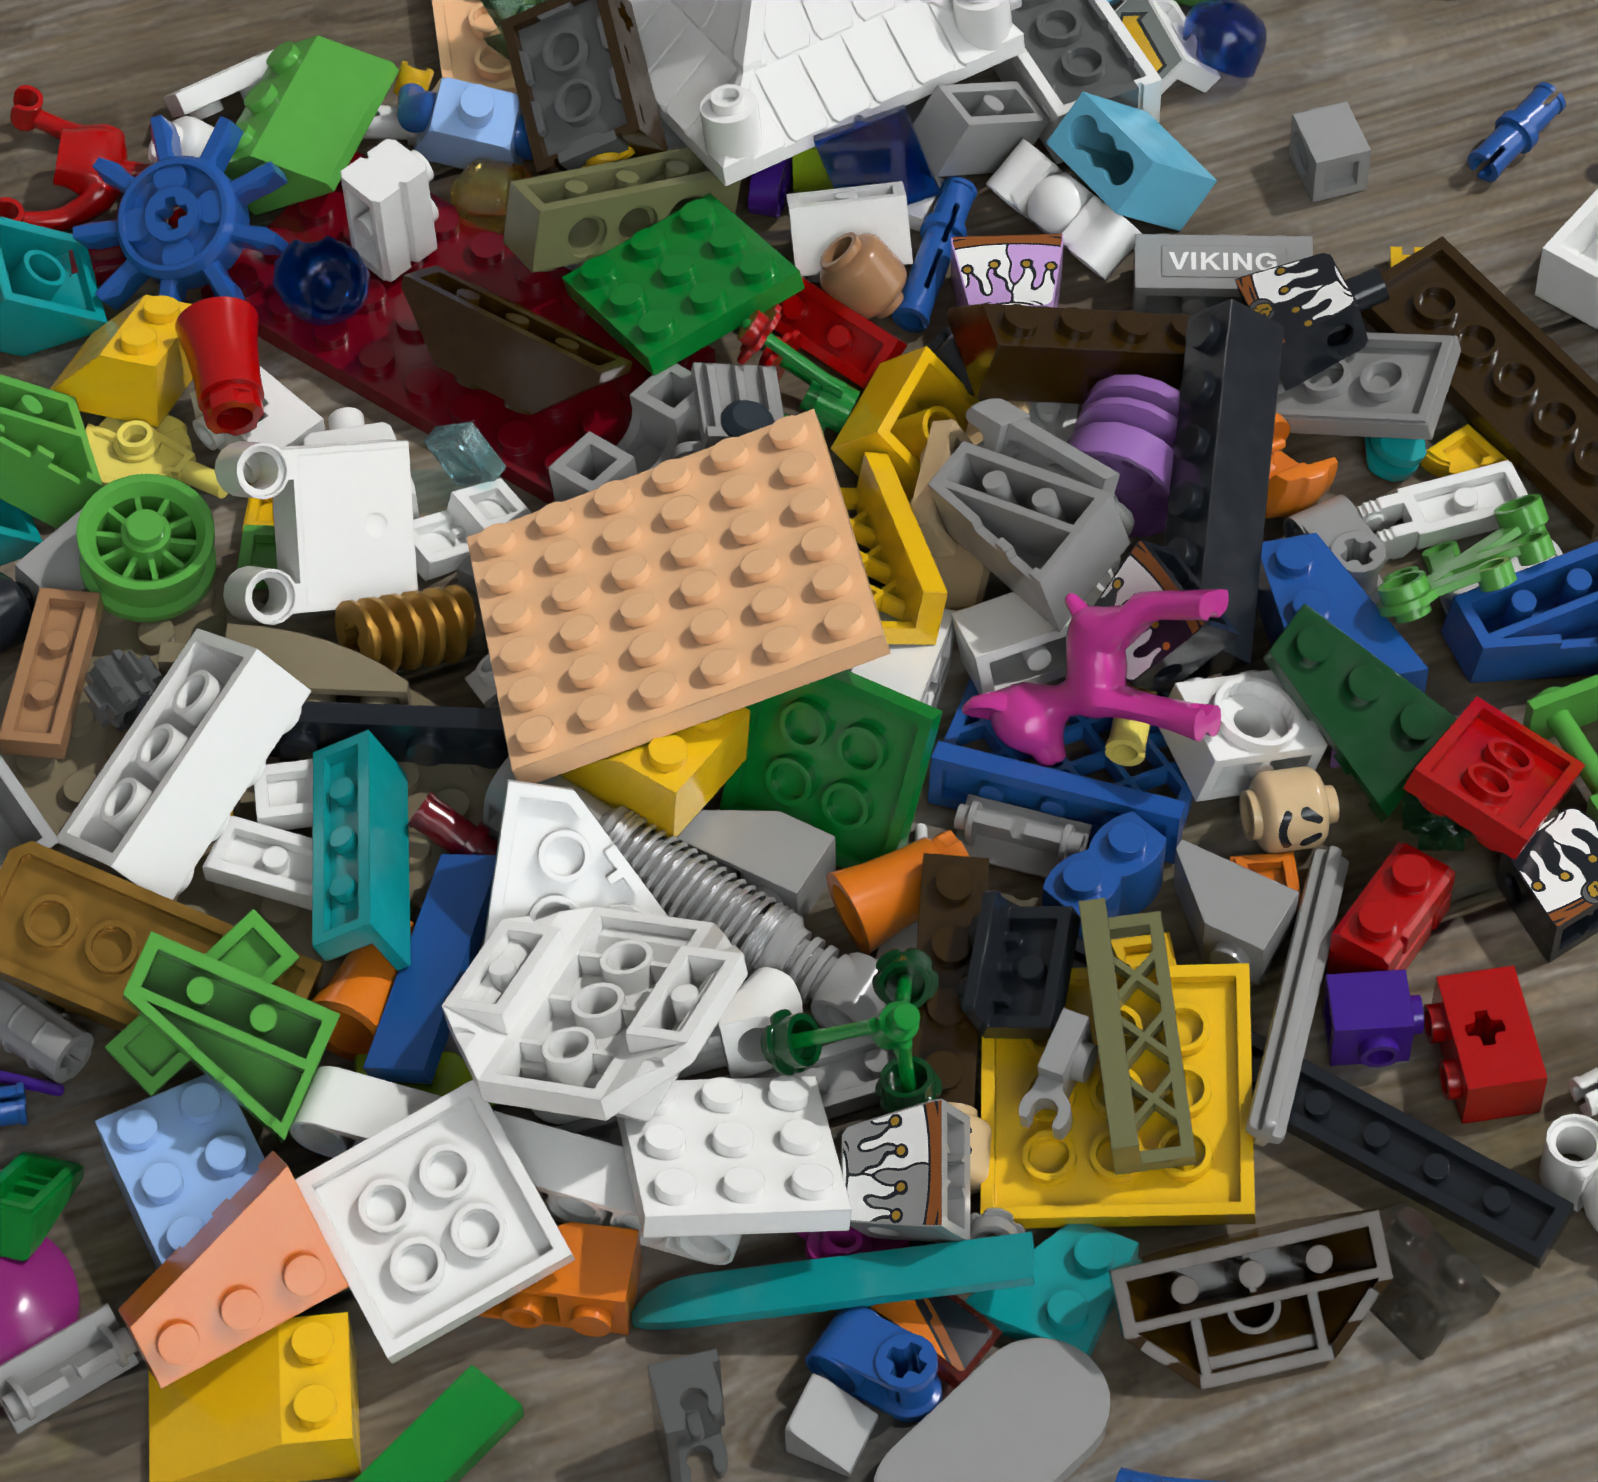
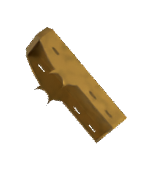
M34 841L9 849L0 869V979L59 1005L65 1011L94 1020L113 1032L116 1029L122 1031L139 1016L123 1000V992L151 931L205 954L234 927L231 924ZM297 953L300 957L299 960L276 980L273 985L311 1001L323 974V963Z

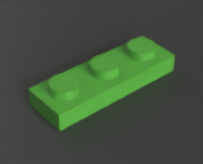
M255 909L251 910L205 953L209 957L271 984L278 980L300 958ZM140 1015L105 1046V1050L150 1097L154 1096L190 1062L183 1053Z

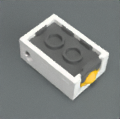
M1010 0L1012 23L1024 33L1025 52L992 66L1002 82L1018 81L1050 120L1039 138L1056 164L1064 161L1046 142L1082 92L1147 111L1158 123L1160 122L1162 79L1107 0Z

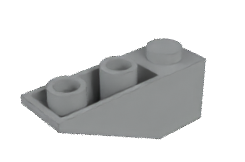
M701 810L678 835L679 843L686 842L688 849L695 848L698 851V855H707L708 861H717L718 867H726L727 874L736 873L737 880L746 879L747 886L755 885L757 892L765 891L766 898L775 897L776 903L783 902V906H788L789 910L794 909V912L801 915L803 921L826 889L827 873L836 871L835 836L780 811ZM771 903L765 906L763 914L768 911Z

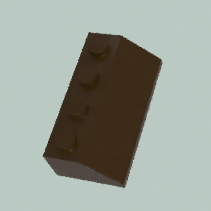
M982 303L949 308L946 316L976 399L997 398L1008 401L1083 404L1087 394L1098 381L1113 375H1141L1160 380L1180 391L1186 347V331L1190 314Z

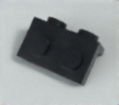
M984 891L980 913H976L973 916L970 925V941L973 950L969 971L961 977L958 989L961 1010L984 1038L1050 1039L1060 1014L1066 1005L1081 921L1080 916L1072 906H1010L999 891Z

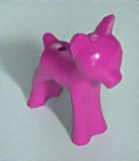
M1228 590L1142 591L1134 594L1124 605L1109 607L1088 606L1078 595L1069 593L1065 597V603L1072 618L1068 626L1066 638V679L1058 685L1019 682L997 691L975 695L963 705L962 713L971 717L991 720L996 736L1010 748L1032 755L1036 762L1044 767H1051L1065 759L1064 731L1066 721L1070 716L1112 717L1139 721L1175 732L1198 742L1205 735L1215 737L1221 725V709L1218 705L1198 704L1157 696L1127 686L1125 650L1156 621H1208L1209 617L1219 618L1228 606Z

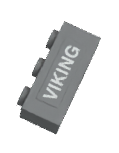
M1135 234L1133 311L1164 314L1186 313L1192 315L1229 299H1234L1242 304L1235 279L1313 256L1312 236Z

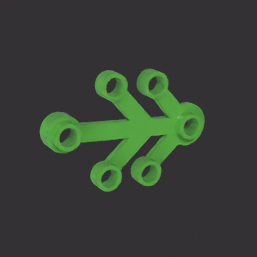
M1524 495L1498 506L1494 510V515L1499 529L1463 553L1460 552L1456 541L1442 542L1422 552V557L1429 573L1428 576H1426L1425 571L1419 570L1418 566L1405 567L1385 576L1383 583L1377 588L1381 600L1376 606L1380 616L1394 617L1396 623L1414 621L1430 613L1432 610L1430 603L1437 597L1475 583L1479 584L1481 592H1492L1511 585L1517 580L1511 562L1513 557L1517 556L1520 566H1530L1543 562L1555 555V548L1545 527L1549 517L1541 495Z

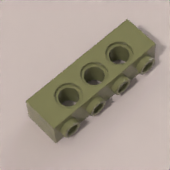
M689 147L511 181L503 243L532 273L553 271L558 267L586 262L593 257L602 255L630 239L636 232L651 227L682 209L688 202L699 199L708 193H711L730 211L736 214L741 180L725 186Z

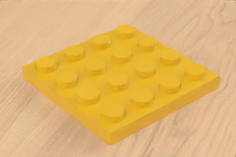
M1249 963L1169 965L1197 1164L1115 1175L1099 1052L1089 1079L1086 1083L1077 1081L1069 1097L1073 1122L1065 1138L1059 1140L1053 1136L1052 1124L1057 1113L1052 1109L1038 1111L1029 1128L1021 1126L1019 1105L1024 1095L1032 1089L1039 1075L1037 1065L1049 1039H994L982 1036L981 1119L989 1124L992 1135L989 1174L987 1179L981 1183L980 1214H983L987 1208H1001L1010 1212L1014 1217V1222L1021 1224L1024 1228H1063L1067 1224H1092L1097 1227L1256 1224L1253 1136L1245 1130L1253 1097ZM1129 966V967H1131L1132 969H1134V970L1136 971V969H1137L1139 966ZM1087 967L1072 968L1065 1009L1089 1017L1093 1044L1098 1045ZM1154 968L1147 976V979L1158 986L1156 970ZM1115 973L1119 991L1127 980ZM1137 988L1121 1007V1016L1142 1031H1145L1161 1012V1006L1159 1002ZM1163 1028L1155 1040L1166 1047ZM1124 1034L1127 1052L1135 1041ZM1147 1049L1129 1069L1130 1078L1151 1093L1157 1089L1170 1073L1169 1065ZM1172 1090L1163 1101L1175 1109ZM1132 1095L1134 1112L1136 1114L1144 1103ZM1156 1111L1153 1112L1137 1132L1140 1151L1180 1146L1178 1127Z

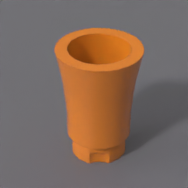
M952 830L943 831L931 839L923 837L896 851L865 863L827 873V886L835 909L849 936L862 953L871 954L897 933L918 921L924 853L970 857L963 843L956 838Z
M410 921V938H411L412 932H413L414 927H415V924H414L413 922H411V921ZM373 944L349 952L328 983L311 1000L340 1014L326 1049L351 1061H354L356 1055L369 1053L399 971L393 967Z

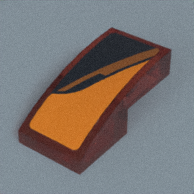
M957 1295L876 1304L867 1307L883 1319L914 1334L923 1336L930 1341L938 1357V1370L936 1374L954 1389L970 1375L1003 1333Z

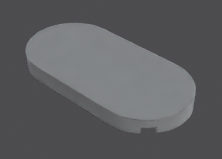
M1029 1338L1010 1343L987 1358L891 1448L877 1468L874 1482H1064L1098 1449L1105 1437L1110 1412V1392L1107 1381L1100 1368L1087 1354L1068 1343L1048 1338Z

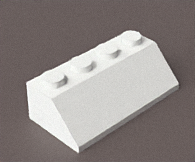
M197 628L57 837L60 842L57 844L100 870L173 900L175 896L181 894L190 884L194 875V867L210 843L218 839L226 830L230 821V813L246 789L254 785L263 774L266 767V759L281 736L290 731L299 720L302 711L301 706L311 693V690L257 648Z

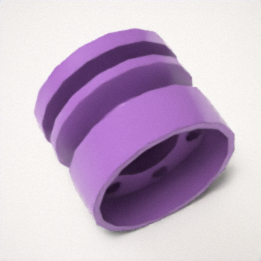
M1113 375L1098 381L1089 391L1083 403L1082 412L1076 419L1075 432L1068 439L1067 443L1120 473L1114 494L1118 497V501L1132 513L1135 520L1132 532L1128 537H1149L1166 530L1167 502L1170 494L1174 457L1173 447L1176 438L1180 391L1160 380L1141 375Z

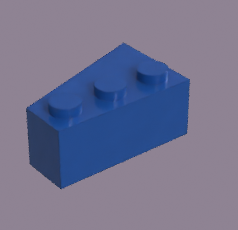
M1317 533L1263 542L1257 607L1270 646L1273 645L1298 609L1305 603L1425 693L1429 668L1386 617L1380 616L1376 604Z
M1598 541L1516 572L1517 580L1505 588L1492 592H1481L1480 587L1453 597L1441 634L1469 683L1598 674Z

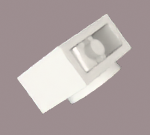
M1249 670L1237 675L1207 679L1196 677L1175 683L1169 698L1198 704L1218 705L1220 707L1221 725L1215 737L1205 735L1198 742L1159 727L1196 802L1240 796L1242 791L1249 790L1252 778L1261 772L1309 766L1316 770L1328 746L1314 721H1307L1272 670L1260 672Z

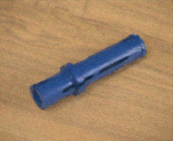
M957 176L947 177L942 182L940 194L933 212L924 217L920 228L922 241L902 291L904 298L892 314L895 324L903 330L918 333L925 331L926 327H928L933 307L951 262V237L967 236L965 222L978 192L974 184L965 178Z

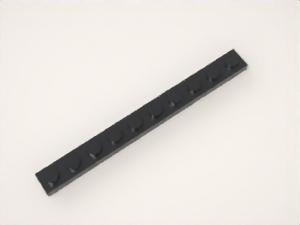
M1005 899L1010 906H1018L1017 904ZM1077 938L1072 968L1087 967L1084 940ZM1251 1031L1252 1083L1254 1093L1267 1039ZM1303 1059L1286 1130L1288 1133L1539 1269L1541 1268L1573 1215L1574 1203Z

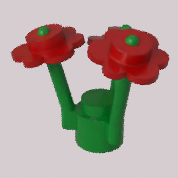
M776 303L769 311L764 313L756 310L748 319L742 322V328L737 336V340L742 343L737 362L744 365L764 344L765 347L758 365L776 366L778 381L786 370L810 385L799 408L804 411L815 410L823 433L828 428L839 434L860 391L829 375L798 353L800 343L798 342L802 337V332L796 329L792 333L788 332L782 338L771 333L781 318L780 311L782 307Z

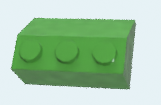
M318 35L295 43L286 41L271 52L266 61L268 68L259 84L244 99L246 107L235 124L244 132L224 172L230 179L234 180L270 161L284 172L288 183L248 204V209L254 215L335 191L341 180L340 171L349 165L399 72V69L393 62Z

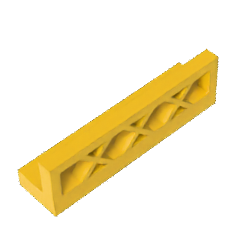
M864 452L857 488L840 487L846 509L856 510L858 514L853 519L849 518L856 542L871 549L867 554L860 551L866 574L886 585L879 589L870 584L877 610L900 620L881 621L888 644L936 645L948 595L947 589L888 453Z

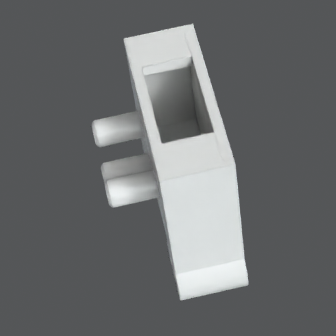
M381 439L290 447H276L273 444L238 441L227 445L221 450L215 463V475L217 482L225 492L232 496L268 499L273 497L277 569L245 566L238 568L228 577L224 585L223 597L227 609L233 616L243 621L276 625L287 620L292 614L336 610V607L346 600L358 601L360 598L373 596L379 598L381 595L394 593L400 595L403 592L418 590L408 441ZM254 454L260 462L261 472L257 482L250 486L245 480L243 470L247 458ZM263 579L268 585L269 599L266 605L258 611L253 605L252 592L255 585Z

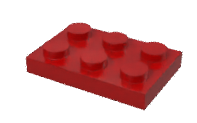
M1476 696L1415 767L1403 789L1416 796L1422 806L1428 811L1439 816H1447L1472 832L1475 838L1486 848L1496 852H1503L1516 860L1574 785L1585 764Z

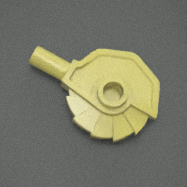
M167 414L159 427L150 426L141 420L124 421L106 417L99 426L88 423L85 431L103 486L130 475L157 474L174 478L220 499L228 495L217 482L215 470L196 462L195 453L192 451L191 441L187 434L186 424L175 417L169 416V414Z

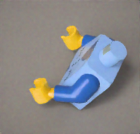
M402 61L392 92L398 95L397 118L399 124L406 131L417 133L414 150L421 153L427 161L507 180H519L523 160L533 161L518 94L449 77L441 78L431 92L429 87L434 71L426 68V71L408 65V62Z

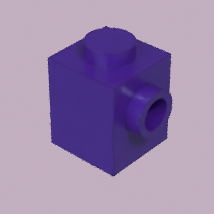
M1406 969L1326 974L1321 1010L1330 1066L1364 1064L1368 1067L1379 1068L1392 1065L1395 1062L1409 1061L1413 1035L1423 1034L1424 1012L1421 996L1410 995Z

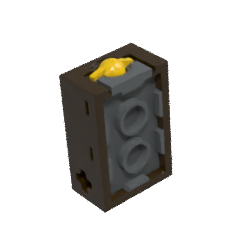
M548 0L500 21L532 157L538 175L542 176L668 151L632 4L629 0Z

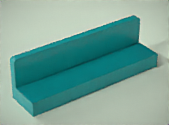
M369 730L313 752L312 947L327 962L373 944L396 970H401L411 965L409 826H407L409 822L408 777L406 772Z

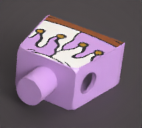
M1063 234L951 237V284L958 307L985 303L1058 308L1062 283Z

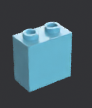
M1086 92L1081 93L1046 142L1116 214L1177 231L1182 230L1217 182L1147 111Z

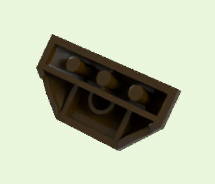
M437 265L403 276L401 288L434 365L454 374L455 381L464 387L474 390H486L504 399L503 404L514 412L525 415L537 414L542 410L569 401L630 373L633 363L630 360L477 284L467 282Z
M1378 1209L1289 1220L1162 1249L1108 1269L1122 1339L1200 1390L1336 1359L1366 1317L1379 1294L1384 1292L1393 1279Z

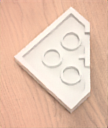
M507 779L483 946L502 919L529 916L532 921H536L559 911L594 906L668 916L574 789Z

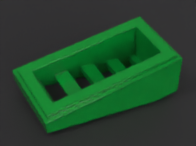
M23 1151L0 1172V1256L26 1261L33 1255L81 1183L84 1166H81L80 1163Z

